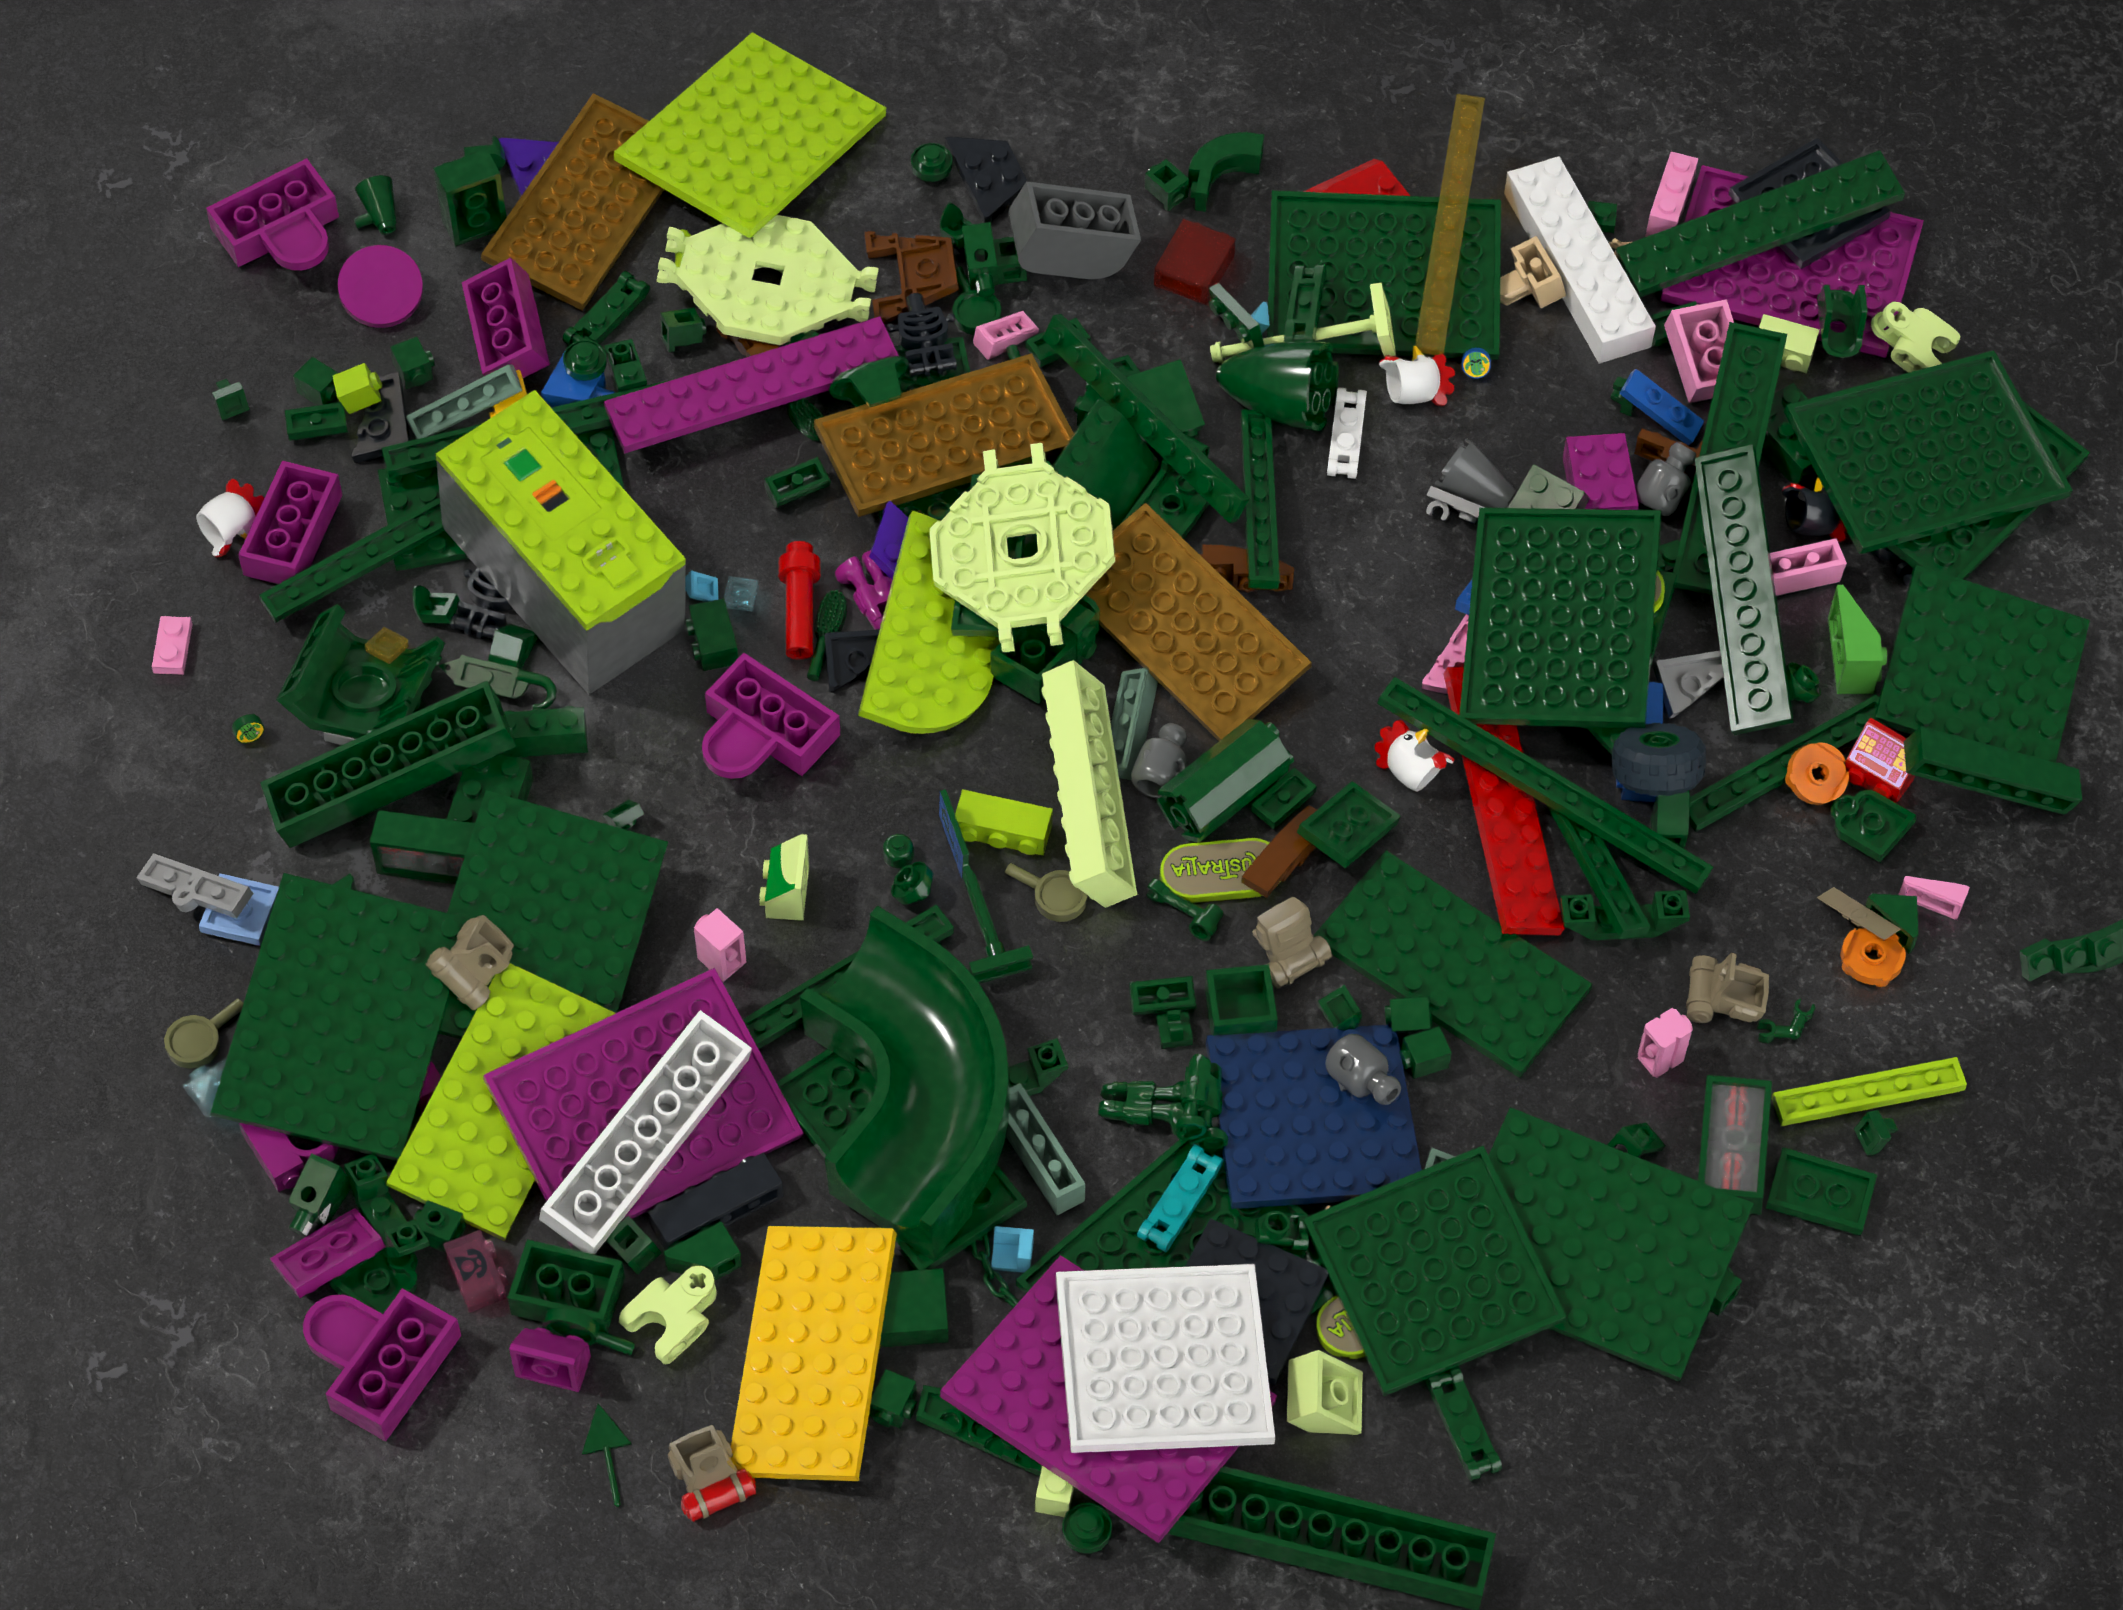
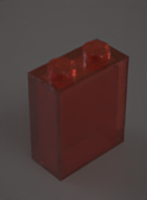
M1183 219L1155 267L1154 286L1207 305L1211 298L1209 287L1221 281L1235 256L1236 238L1224 232L1204 227L1200 223Z

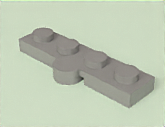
M154 853L137 876V880L141 885L171 895L173 903L182 912L192 911L200 905L237 919L254 894L248 886Z

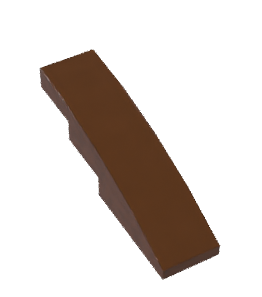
M1308 805L1295 816L1242 875L1241 883L1268 898L1280 881L1284 882L1297 865L1301 866L1315 846L1300 836L1297 830L1299 825L1317 809Z

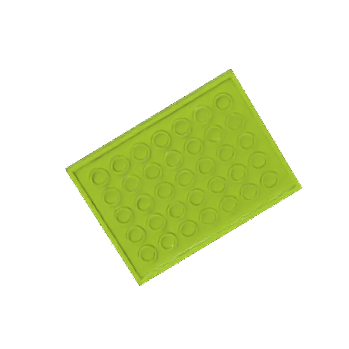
M752 32L615 150L614 160L744 236L751 238L886 116V107Z

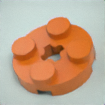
M1808 744L1799 748L1791 756L1785 776L1786 784L1792 788V791L1798 798L1806 803L1815 805L1828 803L1839 798L1848 785L1849 772H1846L1844 765L1846 760L1842 753L1830 744ZM1821 767V775L1824 776L1823 780H1815L1812 769Z
M1855 928L1848 933L1841 948L1842 970L1859 982L1884 987L1901 972L1906 952L1899 943V937L1896 933L1883 940L1866 928L1858 930ZM1872 950L1878 951L1877 956L1880 959H1870L1865 952L1870 953Z

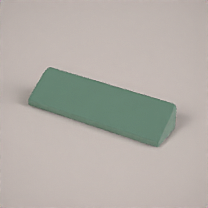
M508 364L407 415L406 419L416 439L436 435L521 392L522 388L513 365Z
M1147 668L1123 671L1121 673L1111 720L1118 774L1121 779L1132 780L1131 772L1147 738L1158 681L1150 674Z

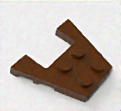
M873 231L864 232L869 259L897 254L902 293L872 300L874 318L881 317L884 325L898 319L900 313L909 312L906 298L910 294H922L926 306L959 290L951 238L916 235L915 238L898 237L897 233H892V236L876 235Z

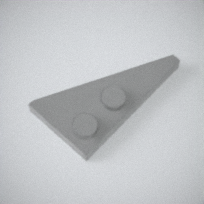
M1720 651L1658 660L1652 665L1657 683H1663V701L1669 718H1674L1724 678Z

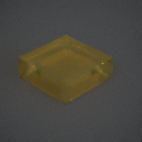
M383 627L365 644L367 653L388 664H391L409 647L407 638L386 627Z

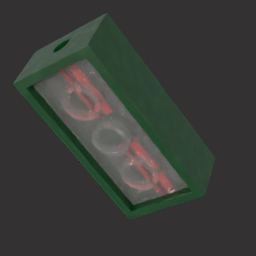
M378 810L370 839L377 874L456 885L475 823Z
M1707 1075L1698 1181L1753 1202L1754 1207L1751 1214L1761 1215L1772 1081Z

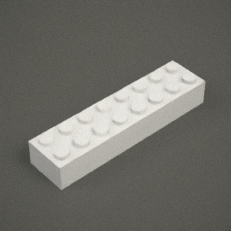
M1558 156L1507 172L1504 194L1529 239L1537 236L1559 272L1566 292L1563 300L1598 363L1600 364L1651 348L1656 326L1561 158Z
M700 1010L541 1208L539 1220L582 1252L595 1255L747 1063L752 1048Z

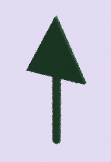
M597 1404L582 1455L604 1450L614 1506L619 1507L621 1502L610 1449L632 1445V1443L603 1408Z

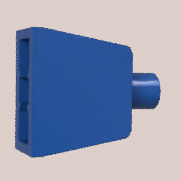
M562 355L544 386L541 396L552 408L616 392L606 389L604 372L599 377L587 381L572 378L564 368Z

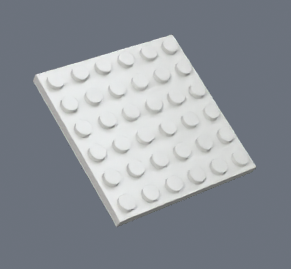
M1255 1264L1056 1272L1071 1453L1274 1444L1275 1431Z

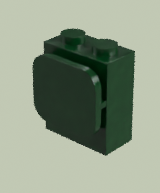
M1084 595L1060 621L1062 636L1076 643V662L1079 665L1084 659L1088 660L1094 654L1097 646L1095 644V635L1099 632L1100 609L1096 602L1087 595Z

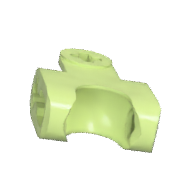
M1900 302L1889 303L1883 312L1877 313L1871 320V328L1874 334L1894 347L1891 352L1892 360L1908 373L1942 364L1934 356L1932 348L1940 353H1947L1955 349L1960 340V334L1931 311L1917 308L1912 312Z
M693 1266L687 1269L672 1285L662 1277L655 1279L621 1311L619 1323L630 1332H636L645 1324L652 1322L665 1326L664 1334L655 1344V1354L663 1364H670L705 1331L709 1324V1320L701 1313L716 1299L717 1292L712 1272L704 1266Z

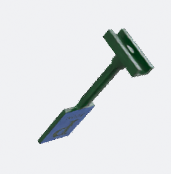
M946 789L941 790L939 816L986 943L985 952L987 957L969 962L968 971L981 984L1032 969L1030 959H1033V954L1029 945L1006 952L1003 943L999 942L976 875L969 866V852Z

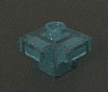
M227 1058L222 1059L212 1067L207 1068L205 1064L189 1074L191 1079L182 1084L187 1094L195 1101L205 1117L211 1116V1108Z

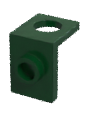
M1647 1123L1623 1126L1607 1144L1613 1148L1618 1144H1622L1627 1148L1628 1154L1638 1158L1642 1154L1662 1151L1666 1146Z

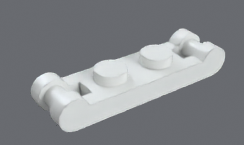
M1338 387L1327 476L1336 477V474L1348 475L1347 478L1356 479L1367 393L1365 390H1358L1357 393L1348 392L1346 388ZM1345 403L1356 404V408L1344 407Z

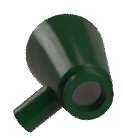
M377 175L364 179L357 184L355 191L368 213L354 218L357 228L359 229L374 223L380 234L387 235L393 233L396 230V215L392 178L385 175Z

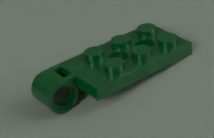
M1184 434L1200 451H1202L1208 457L1210 451L1209 446ZM1164 459L1162 461V469L1122 522L1146 503L1184 539L1210 504ZM1175 502L1179 507L1171 510L1165 508L1164 504Z

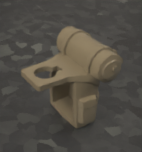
M1291 897L1257 917L1258 924L1252 933L1261 947L1266 950L1270 961L1268 964L1272 985L1276 989L1281 988L1285 984L1291 985L1295 979L1316 967L1325 965V961L1332 958L1328 942L1321 936L1313 937L1310 928L1312 922L1309 909L1297 898Z
M484 915L466 921L457 935L458 940L451 950L446 947L436 949L430 954L426 966L432 971L431 974L440 979L458 997V1000L466 1004L471 1010L481 1007L486 1002L491 992L487 985L495 974L501 973L509 966L514 944Z
M1730 953L1720 964H1718L1717 959L1710 956L1694 957L1689 972L1690 986L1686 1002V1017L1691 1022L1708 1023L1712 1020L1713 1013L1716 1012L1727 1014L1731 1018L1746 1022H1757L1766 1011L1769 993V974L1746 964L1739 963L1735 965L1736 954Z

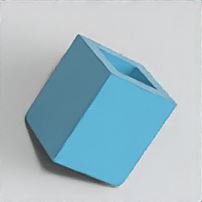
M995 1226L992 1269L1026 1272L1031 1267L1034 1230Z

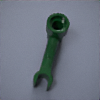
M1152 879L1147 886L1150 890L1146 896L1153 901L1166 902L1173 907L1175 906V908L1193 917L1194 919L1189 924L1190 932L1202 941L1210 940L1217 930L1216 925L1224 915L1222 909L1215 904H1208L1203 909L1173 893L1161 880Z

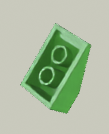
M1837 585L1828 615L1837 694H1873L1877 682L1882 680V665L1887 663V649L1881 646L1880 634L1845 586Z

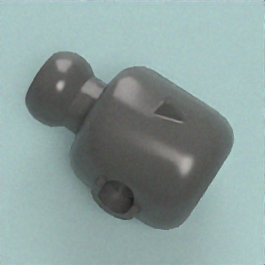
M1676 442L1670 447L1669 457L1666 462L1661 459L1653 460L1635 486L1638 502L1652 510H1661V516L1667 517L1672 515L1681 501L1684 500V496L1692 484L1690 477L1684 471L1694 463L1696 453Z
M1167 723L1159 730L1158 738L1146 740L1141 747L1131 772V779L1135 788L1142 794L1155 799L1160 798L1162 795H1158V790L1187 767V756L1181 748L1187 741V733L1184 728L1174 723Z
M1348 1034L1340 1038L1327 1054L1326 1070L1338 1082L1341 1091L1348 1090L1357 1098L1366 1097L1373 1093L1375 1101L1382 1105L1391 1104L1401 1092L1399 1080L1393 1076H1387L1389 1069L1387 1057L1359 1034Z

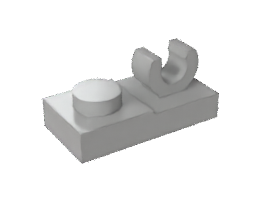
M1430 486L1427 496L1435 501L1428 505L1426 513L1432 516L1435 508L1442 507L1443 514L1441 520L1445 522L1450 517L1449 506L1460 512L1459 518L1474 524L1479 516V508H1485L1433 486Z

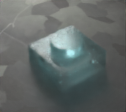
M729 576L724 594L726 607L753 611L759 588L758 580Z

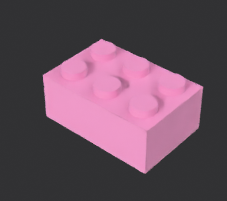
M1727 299L1672 310L1664 324L1689 403L1713 398L1729 322L1734 323Z

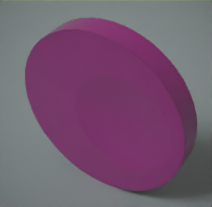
M373 245L358 250L346 260L339 273L338 293L344 309L353 319L366 326L387 328L398 325L407 320L416 311L422 298V276L417 264L405 252L392 246Z

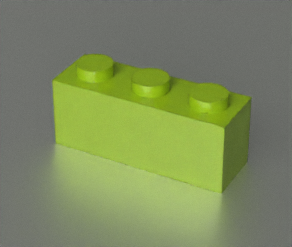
M962 789L955 813L964 841H978L990 844L995 848L1006 847L1019 850L1027 855L1038 854L1044 856L1053 825L1052 808Z

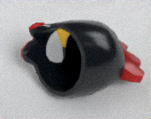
M1819 478L1816 480L1814 491L1797 483H1791V485L1783 487L1782 495L1787 498L1785 518L1791 531L1807 536L1829 535L1832 539L1837 538L1838 543L1845 540L1844 532H1847ZM1800 492L1803 493L1805 501L1799 499L1798 494Z

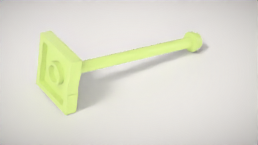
M1382 283L1370 284L1374 315H1370V319L1317 328L1316 340L1372 330L1373 333L1377 332L1384 358L1386 355L1396 356L1390 310ZM1305 331L1296 332V334H1304V333H1305ZM1284 335L1264 338V345L1284 342ZM1215 342V345L1210 346L1213 363L1219 362V364L1223 363L1226 357L1235 356L1238 353L1252 349L1247 343L1221 346V342Z

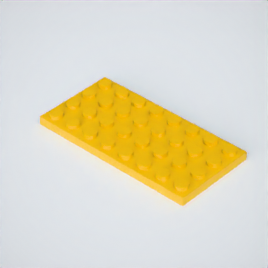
M768 1226L731 1441L733 1453L731 1460L737 1470L745 1468L751 1473L753 1478L859 1481L897 1236L893 1228Z

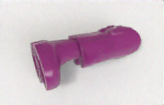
M870 550L862 555V564L866 572L871 575L875 583L874 585L868 584L861 563L856 556L843 562L836 569L835 576L839 583H852L857 590L853 595V599L860 612L867 617L873 629L876 630L881 627L892 579L886 577L885 573L869 557Z

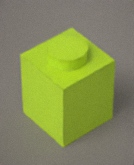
M365 363L333 375L337 398L349 414L381 402L379 389L382 388L381 380L376 372L371 373Z

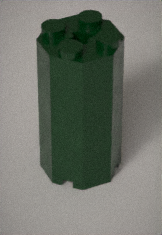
M1245 720L1158 790V795H1162L1157 799L1159 808L1174 829L1180 826L1185 830L1181 835L1186 840L1200 843L1289 771V765L1294 762V757L1282 744L1279 738L1280 733L1276 726L1270 722L1264 724L1260 720Z

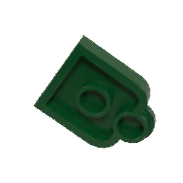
M1873 790L1860 791L1854 797L1842 795L1831 805V816L1835 820V834L1837 837L1880 863L1916 822V815Z
M380 1250L373 1257L363 1260L348 1269L343 1275L330 1280V1287L338 1294L353 1297L384 1314L402 1288L412 1294L416 1291L417 1274L415 1271L417 1269V1257L413 1252L399 1258L386 1257L383 1250Z

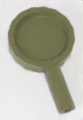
M1012 863L1007 866L1005 874L1035 889V905L1038 911L1047 919L1056 922H1067L1077 918L1084 911L1087 904V894L1073 886L1069 877V871L1055 870L1039 878Z
M237 998L210 1020L203 1016L190 1015L174 1021L167 1029L164 1037L165 1049L171 1061L180 1067L189 1069L199 1068L210 1063L218 1054L220 1048L218 1029L241 1012L243 1002Z

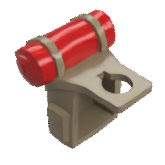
M713 1425L689 1433L669 1444L670 1452L668 1453V1459L677 1479L685 1482L688 1492L682 1496L681 1508L684 1515L692 1522L701 1518L705 1519L715 1512L738 1502H743L746 1498L756 1494L755 1479L745 1468L737 1470L731 1460L733 1456L731 1445L722 1431L716 1430Z

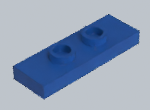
M1637 369L1631 372L1619 393L1687 445L1694 441L1704 423L1703 419Z

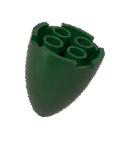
M1289 341L1255 347L1225 360L1222 366L1220 365L1217 369L1216 381L1220 383L1221 389L1232 399L1249 410H1254L1278 423L1319 431L1327 424V418H1323L1325 412L1329 409L1330 405L1334 406L1339 370L1338 362L1332 361L1331 352H1333L1334 347L1330 343Z

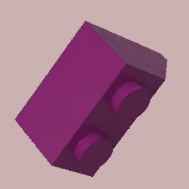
M524 1328L509 1348L515 1377L575 1392L580 1391L591 1358L589 1344L583 1339L572 1335L566 1338L553 1335L551 1331L544 1328H535V1330Z

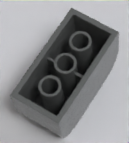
M1026 181L1008 213L1019 264L1023 269L1032 273L1082 279L1105 278L1115 274L1124 267L1141 241L1130 194Z

